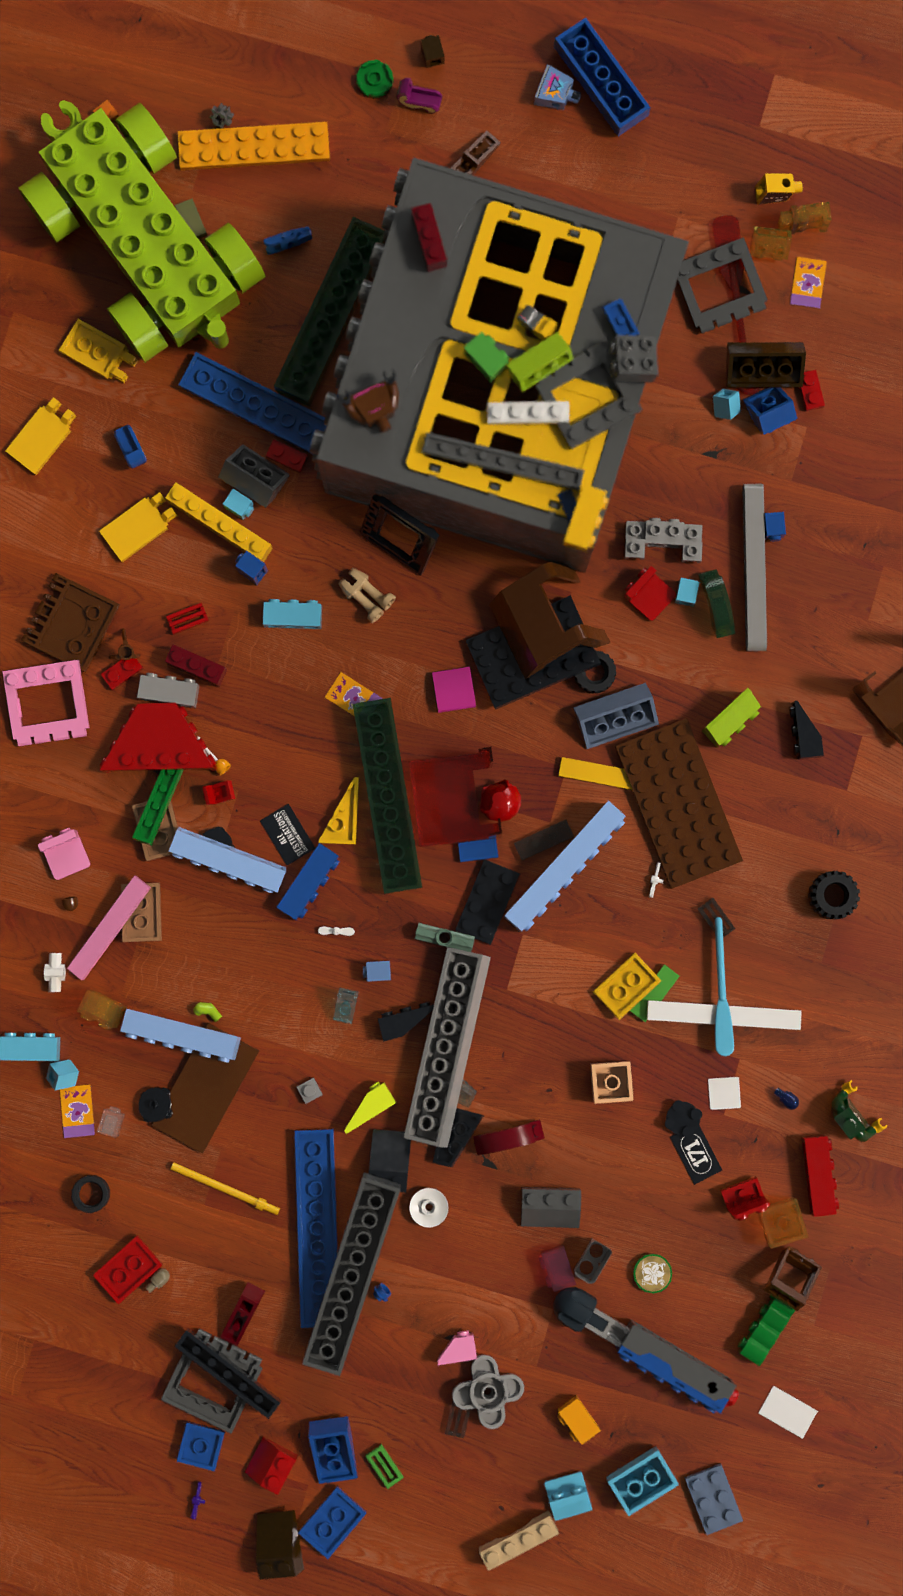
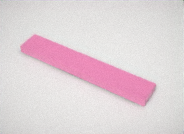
M134 876L67 969L79 979L84 980L151 887L139 877Z

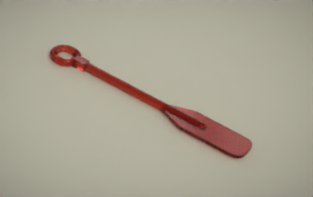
M726 215L714 219L712 227L715 248L741 239L739 222L735 216ZM741 259L718 267L719 272L732 291L733 301L740 298L739 287L745 269ZM741 318L736 320L739 342H747L744 320ZM737 387L745 395L755 394L761 388L757 387L755 390L747 388L746 391L742 387Z

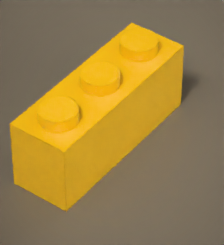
M583 484L563 545L583 552H587L588 547H593L596 537L592 536L594 529H599L602 517H599L601 509H606L609 500L605 498L607 491Z

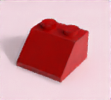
M263 1436L245 1473L261 1487L278 1495L298 1455Z

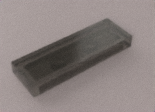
M564 820L517 841L514 845L522 861L569 840L574 835L567 820Z

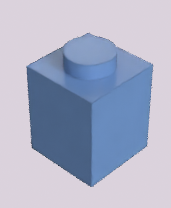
M390 961L366 962V966H363V977L367 978V982L391 980Z

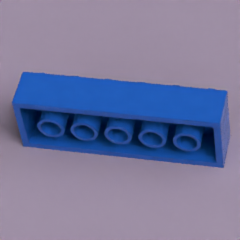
M586 17L555 38V50L617 136H620L649 116L651 107Z

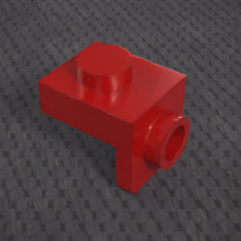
M227 780L214 785L203 786V798L206 804L217 805L236 799L232 781Z

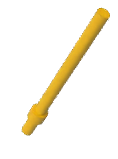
M173 1162L171 1170L252 1204L258 1210H266L275 1215H278L280 1211L279 1207L267 1203V1200L263 1198H255Z

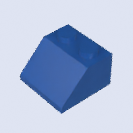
M769 387L743 400L755 426L763 435L771 433L775 429L788 425L798 419L793 400L781 387Z

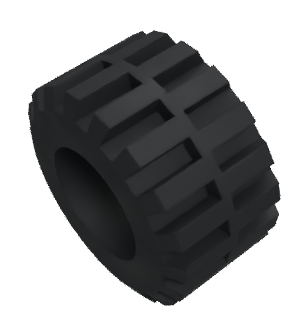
M829 871L814 879L813 884L809 888L808 898L811 900L809 903L814 907L815 913L817 912L819 916L830 920L845 918L852 914L853 910L858 906L857 902L860 901V897H858L860 889H857L856 885L858 884L852 880L853 877L846 875L845 872ZM830 884H837L844 891V900L837 907L830 906L824 898V891Z

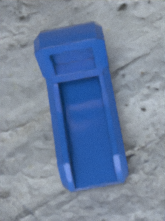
M126 425L114 431V436L131 469L147 462V458L131 425Z

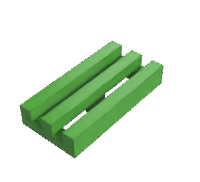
M382 1444L365 1455L387 1489L404 1478ZM379 1451L382 1452V1454L384 1455V1457L386 1458V1460L388 1461V1463L390 1464V1466L392 1467V1469L398 1477H394V1475L392 1474L384 1460L379 1455ZM375 1455L383 1469L386 1471V1473L392 1480L391 1482L387 1481V1479L385 1478V1476L373 1460L372 1456Z

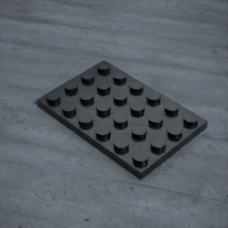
M571 595L551 603L564 631L583 624ZM500 626L466 640L495 710L601 665L594 647L580 644L525 679Z

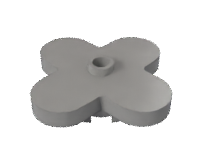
M479 1355L471 1364L472 1380L457 1384L453 1389L452 1399L460 1409L477 1408L478 1417L482 1425L489 1429H495L500 1427L505 1420V1403L518 1400L523 1395L524 1384L515 1374L499 1375L496 1361L489 1355ZM489 1387L491 1388V1393L487 1395L484 1393V1390Z

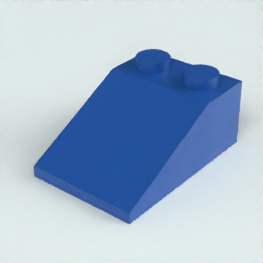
M348 1416L310 1421L309 1441L319 1484L358 1479Z

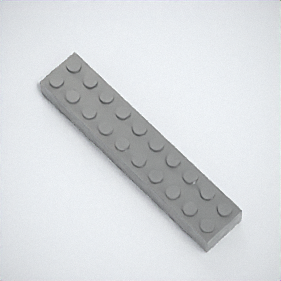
M447 947L404 1134L406 1139L448 1148L491 957Z

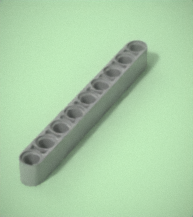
M743 484L746 651H766L763 484Z

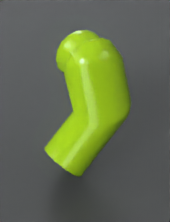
M200 1002L193 1008L195 1015L209 1014L214 1022L223 1017L212 1003Z

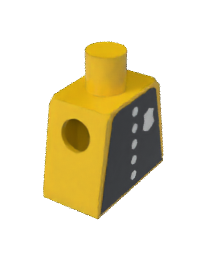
M764 174L755 186L757 205L788 201L794 193L802 192V182L794 181L792 174Z

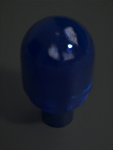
M779 1087L775 1090L774 1094L780 1098L779 1101L784 1107L794 1110L799 1106V1099L792 1092H784Z

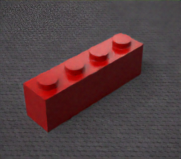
M826 1135L801 1137L810 1215L813 1217L836 1215V1209H839V1201L837 1197L835 1198L834 1190H837L836 1179L832 1177V1170L835 1167L833 1158L830 1159L829 1151H832L831 1139H828Z

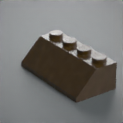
M727 342V387H803L806 360L804 343Z

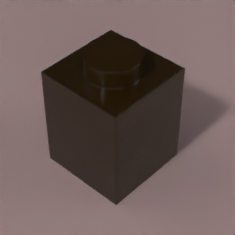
M429 35L421 39V49L426 68L445 64V56L439 35Z

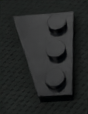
M456 1108L448 1148L436 1146L432 1163L453 1167L484 1115Z

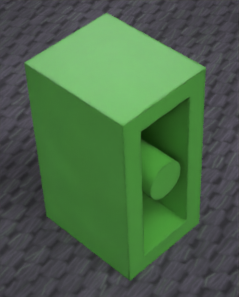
M481 332L464 347V354L491 382L507 368L509 357L502 349L500 351L497 349L496 343L490 335H485Z

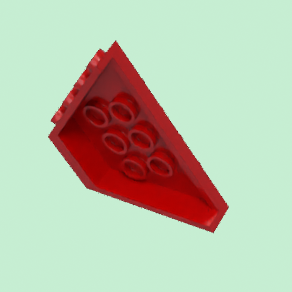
M176 703L137 704L136 707L131 709L129 720L121 726L119 730L120 735L117 740L112 742L110 746L111 751L101 761L99 771L109 773V771L216 770L214 765L217 763L211 754L208 755L205 751L207 746L203 739H198L195 734L198 730L193 722H188L186 718L188 713L183 705L180 707Z

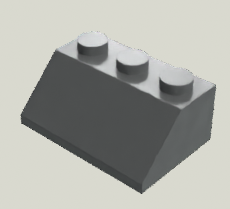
M242 444L225 460L218 477L266 508L275 499L290 474Z
M522 1187L521 1226L579 1228L581 1214L580 1188Z

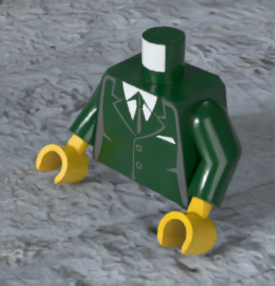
M852 1080L842 1084V1090L832 1100L833 1118L850 1140L855 1137L859 1142H865L876 1133L886 1129L887 1125L881 1126L880 1121L882 1118L876 1120L871 1126L867 1123L848 1098V1094L857 1090V1086L851 1087Z

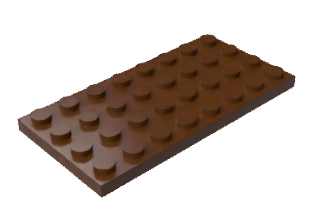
M687 718L615 746L671 889L743 861Z

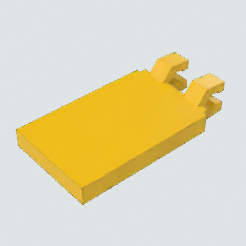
M80 319L76 321L59 349V352L102 377L106 379L115 377L123 383L126 382L128 376L125 372L118 369L121 362L124 361L133 367L138 362L135 356L128 353L129 350L125 344Z
M54 397L47 404V407L43 406L37 410L5 450L35 475L38 474L70 434L69 425L76 418V415L69 409L62 415L61 419L55 415L62 404Z
M160 492L151 499L149 497L147 499L143 498L99 531L122 563L168 530V522L177 516L171 507L163 512L162 515L157 510V507L166 501Z

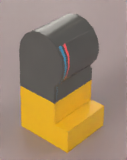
M526 305L517 317L521 325L542 341L551 336L556 330V322L552 319L549 320L529 305Z

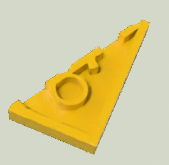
M359 777L353 778L320 837L319 843L356 845Z

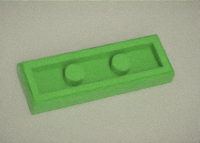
M665 964L656 974L662 982L630 1010L644 1022L647 1021L648 1000L662 1001L680 977Z

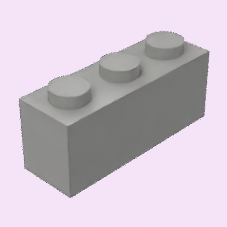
M146 673V676H140L137 695L139 700L157 703H176L179 706L196 708L200 686L195 683V680L184 678V681H178L173 676H165L164 679L158 678V675L153 673Z

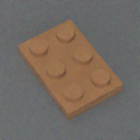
M171 801L152 846L142 843L146 861L172 855L169 849L178 825ZM147 802L132 805L137 825Z
M146 883L151 889L122 927V942L162 941L160 883ZM121 884V894L128 884Z

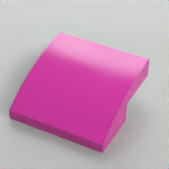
M470 667L432 672L438 713L476 707Z

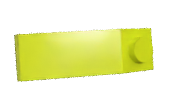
M378 1081L369 1087L371 1091L367 1093L344 1130L346 1134L396 1103L385 1083L380 1084Z

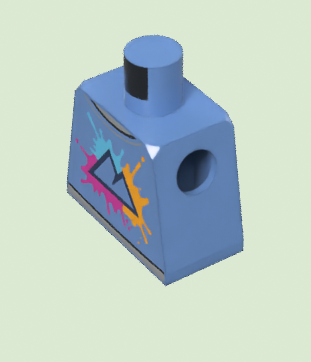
M547 65L537 90L534 104L564 110L567 101L578 104L581 93L572 90L574 80L571 77Z

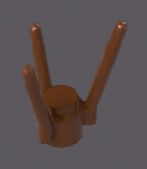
M123 628V644L118 648V654L109 655V659L121 658L129 660L140 657L139 654L134 653L133 648L128 644L126 630Z

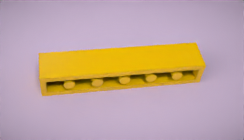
M176 482L165 497L169 504L244 553L246 551L250 552L262 562L265 561L273 549L270 543Z

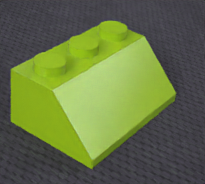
M747 688L702 730L717 748L720 745L723 747L732 740L730 736L734 732L738 734L746 727L743 724L746 720L750 719L752 721L759 714L757 710L761 706L751 690Z

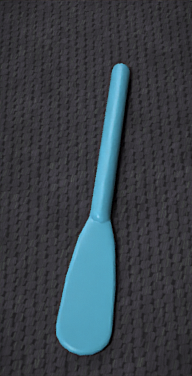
M716 917L718 1003L715 1018V1048L721 1056H729L734 1051L733 1025L730 1008L726 999L722 919Z

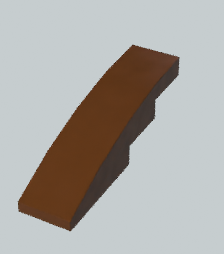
M486 131L463 153V156L450 169L474 175L499 147L501 142Z

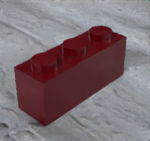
M431 203L411 208L412 219L427 271L432 272L446 268L447 257Z
M172 644L165 660L167 665L220 687L227 672L226 667Z

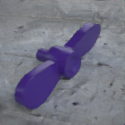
M198 1482L197 1494L193 1496L192 1500L194 1507L191 1519L194 1520L197 1517L198 1505L200 1503L205 1504V1500H202L200 1497L202 1482Z

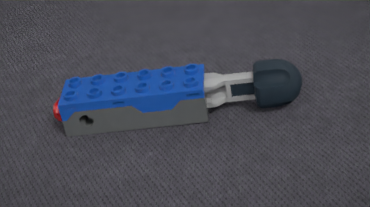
M568 1287L560 1291L555 1297L553 1303L554 1313L562 1324L575 1332L582 1331L584 1327L613 1343L620 1358L627 1362L632 1360L638 1369L645 1373L647 1370L650 1371L653 1377L662 1383L664 1380L667 1381L670 1387L678 1393L684 1391L687 1398L695 1403H698V1401L702 1402L704 1408L712 1413L717 1411L721 1414L724 1407L733 1406L736 1403L739 1391L735 1389L736 1384L731 1378L634 1320L630 1319L627 1326L613 1319L595 1308L597 1305L596 1297L576 1287ZM710 1382H713L712 1386H707Z

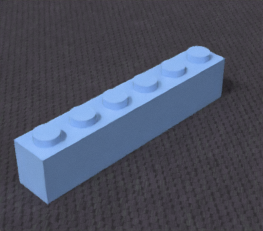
M179 826L169 849V852H172V855L176 858L183 859L185 857L190 859V862L195 865L201 866L203 864L209 866L208 869L218 873L222 871L227 873L226 876L229 878L245 880L244 883L250 886L259 885L263 887L264 891L269 893H278L286 872V867Z
M126 1009L121 1027V1032L126 1033L125 1037L137 1039V1036L144 1037L145 1042L155 1044V1041L163 1042L162 1046L174 1048V1045L180 1046V1051L192 1053V1050L200 1051V1056L208 1058L211 1057V1054L216 1055L218 1060L228 1063L230 1059H236L241 1037L130 1009Z

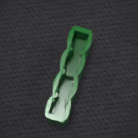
M769 1295L771 1298L769 1303L761 1307L759 1319L757 1321L754 1320L750 1324L748 1336L746 1338L743 1337L738 1344V1352L758 1366L763 1363L780 1333L796 1311L772 1295Z

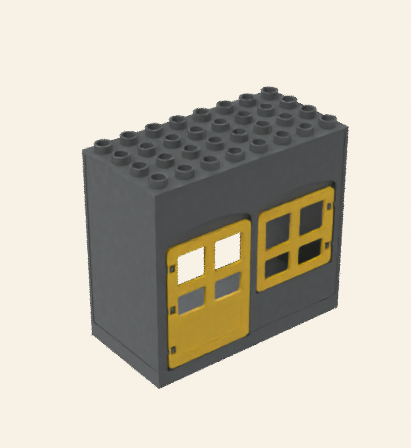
M413 157L410 169L400 168L395 180L394 192L397 193L394 205H397V207L388 205L384 214L382 229H385L383 241L386 244L376 242L371 255L370 266H373L371 278H374V281L364 279L360 289L358 303L361 304L359 314L362 315V319L352 317L349 323L346 340L349 341L348 351L351 352L350 356L340 354L334 372V378H337L336 388L339 389L338 394L343 399L346 397L343 389L347 390L350 395H354L384 381V370L386 377H391L393 374L391 369H393L396 374L395 381L399 391L398 408L394 411V416L388 419L392 429L381 433L377 424L368 427L366 424L358 423L350 418L343 406V402L337 399V394L328 392L322 409V415L325 416L324 425H327L325 432L316 429L310 446V453H313L312 462H315L314 470L317 471L316 479L322 480L325 493L366 506H369L373 495L383 496L422 523L585 573L601 524L599 529H594L592 536L596 538L593 547H588L587 552L563 545L570 524L558 494L569 490V488L515 475L511 482H506L482 474L481 467L468 465L467 468H461L425 457L422 449L426 433L431 432L435 417L440 414L478 426L480 430L475 443L478 445L489 447L495 432L524 441V445L520 455L584 470L580 490L571 489L576 503L578 502L583 484L607 491L605 498L609 499L635 415L571 450L556 423L489 425L488 404L485 411H478L443 400L442 394L453 360L460 358L470 361L464 354V347L481 332L493 338L499 351L502 349L508 355L509 363L512 359L519 357L531 347L542 342L541 340L526 336V328L517 320L518 315L526 305L534 306L537 295H544L566 302L567 307L559 334L571 348L573 357L581 352H584L589 357L587 349L598 343L601 344L603 349L607 347L609 350V344L614 340L616 334L603 311V307L620 298L640 333L639 336L656 337L657 346L689 241ZM427 203L432 205L447 257V267L432 272L427 271L411 208ZM491 240L535 252L529 273H520L486 262L485 258ZM549 257L579 265L572 287H566L543 279ZM485 277L523 290L510 330L501 329L468 318L467 315L479 278ZM603 363L551 391L556 401H569L570 426L622 398ZM508 367L496 377L488 403H503L511 379ZM627 382L639 402L645 382ZM539 394L537 402H544ZM601 509V511H600L599 517H602V521H603V518H604V514H605L606 509H605V510H602V509Z

